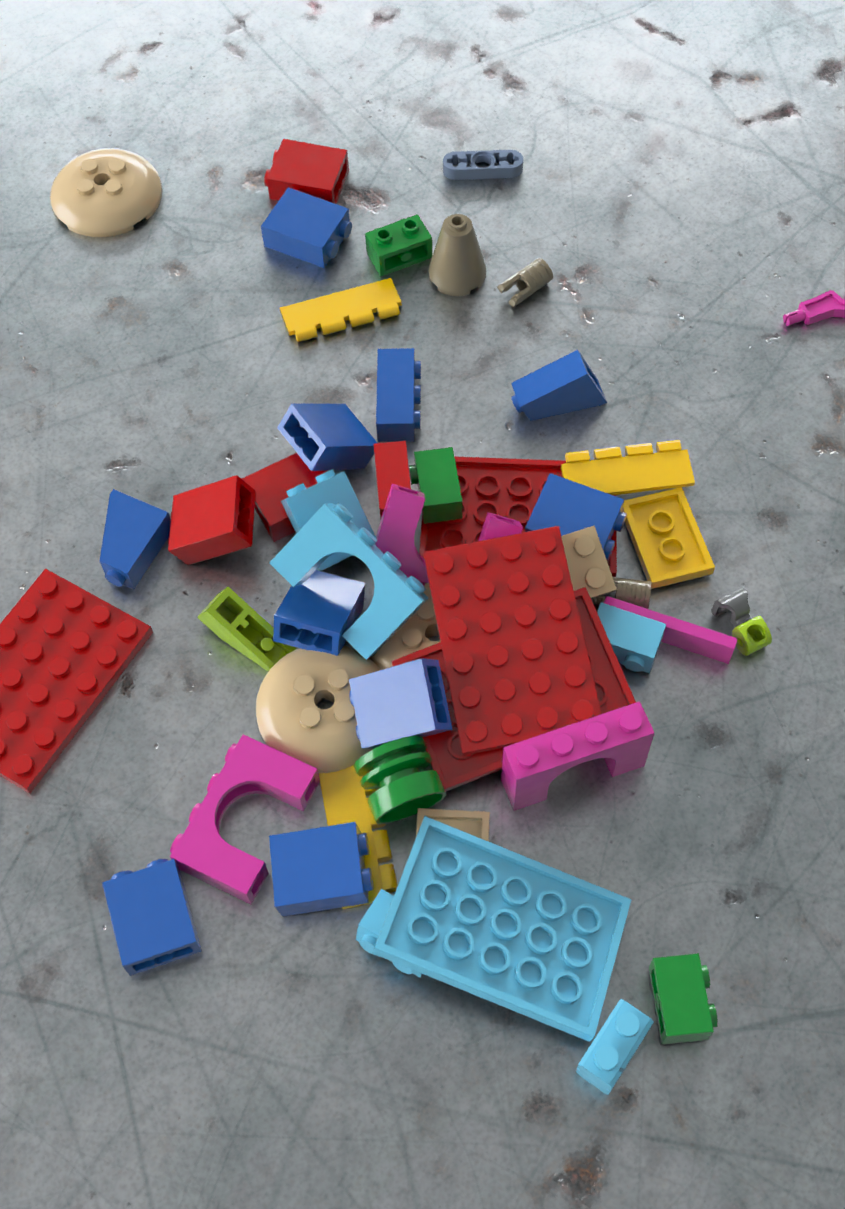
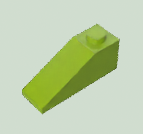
M226 587L218 593L197 617L221 640L268 672L281 658L296 650L293 646L273 641L274 628L230 587Z

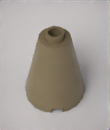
M453 214L443 221L429 265V279L431 283L438 287V291L443 294L466 296L470 294V290L476 287L479 289L483 285L487 270L471 219L462 214Z

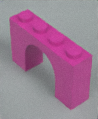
M392 484L376 534L377 542L375 545L384 554L388 551L395 556L402 565L399 569L408 578L412 575L425 586L426 583H429L425 559L418 553L414 545V535L425 502V495L422 492ZM488 512L479 541L518 534L522 532L523 527L519 521Z
M640 701L503 747L501 781L513 811L547 800L550 783L564 771L581 763L604 758L612 777L644 767L655 733Z
M243 734L238 743H233L228 749L225 756L226 763L220 773H215L210 779L207 787L208 793L202 803H197L192 809L189 816L190 823L185 832L178 834L170 848V858L175 860L181 871L251 905L269 872L264 861L231 846L220 836V823L225 811L233 802L241 797L250 794H265L304 812L320 783L317 768Z

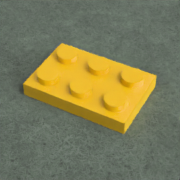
M682 487L624 500L622 512L627 513L625 524L646 579L652 582L651 589L714 573V563Z

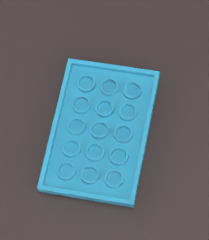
M424 816L372 953L590 1042L595 1037L632 899Z

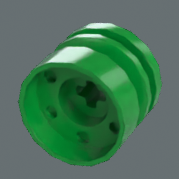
M422 736L403 737L387 742L356 760L354 764L356 773L359 776H363L360 781L361 786L364 789H378L367 799L376 823L387 824L409 818L418 813V808L429 809L447 795L437 771H422L432 762L431 755L428 752H424L427 745Z

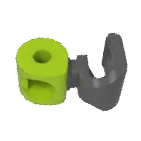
M745 588L738 589L715 601L711 609L713 616L717 617L728 611L732 612L729 620L735 626L732 630V637L738 639L736 647L740 653L748 656L771 644L772 636L761 616L753 618L749 615L748 591Z

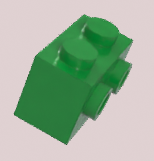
M418 214L365 233L367 255L380 277L428 260L433 256L432 236Z
M453 447L414 452L415 465H409L411 485L417 484L418 491L425 495V502L422 508L423 523L462 519V496Z
M699 953L653 958L649 966V973L662 1045L708 1040L714 1032L713 1028L718 1026L715 1005L708 1003L706 989L710 988V976L707 965H701Z

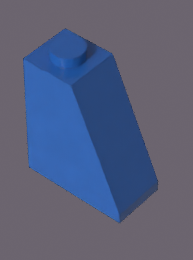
M579 350L511 383L515 393L511 397L512 402L518 413L524 412L530 421L601 406L607 403L598 378Z
M112 490L109 496L100 554V564L105 573V578L110 583L118 587L125 585L132 589L136 588L170 536L171 518L169 512L117 490Z

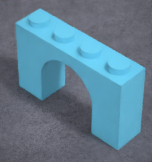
M326 503L271 560L270 564L295 587L302 585L334 553H349L361 559L372 573L375 586L374 596L368 609L342 636L367 660L374 656L429 598L424 594L426 590L424 585L412 575L408 578L399 569L402 566L399 560L388 551L384 554L375 545L377 539L364 527L359 529L351 521L353 518L352 514L343 505L337 503L335 506L333 503Z

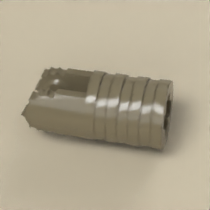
M537 258L501 283L497 288L502 294L516 284L521 292L515 294L509 301L511 307H515L553 279V273L543 259Z
M613 577L617 589L615 599L646 609L649 608L651 581ZM601 595L591 600L594 605H600L601 602L604 603L606 597Z

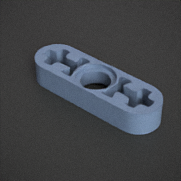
M516 150L455 151L446 154L443 158V174L451 180L515 178L523 171V156ZM479 162H487L490 164V166L486 168H480L476 166V164Z

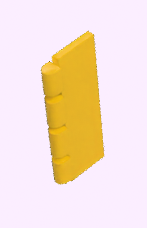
M388 278L280 307V313L289 336L295 335L297 342L318 337L317 328H321L322 334L327 335L345 330V321L349 320L351 328L374 322L373 313L376 312L379 320L400 315L398 306H402V301L392 279Z
M680 440L657 442V453H653L651 443L625 446V457H622L620 447L594 449V460L591 461L588 450L565 453L566 463L561 464L563 478L611 495L695 485L688 449L681 450Z
M354 765L336 772L319 773L327 825L332 826L356 822L361 833L367 834L370 854L364 855L365 868L371 869L374 889L368 891L369 903L366 904L373 903L381 889L388 893L396 892L398 885L394 864L379 865V863L392 859L387 830L373 831V829L384 827L386 824L375 822L367 801L368 798L366 797L378 789H364L360 783L363 776H359L356 773ZM366 904L342 907V909L344 910Z

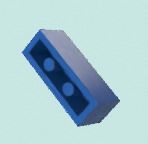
M414 348L378 349L376 401L378 442H415V429H421L420 410H415V404H421V386L415 385V379H421V361H415Z

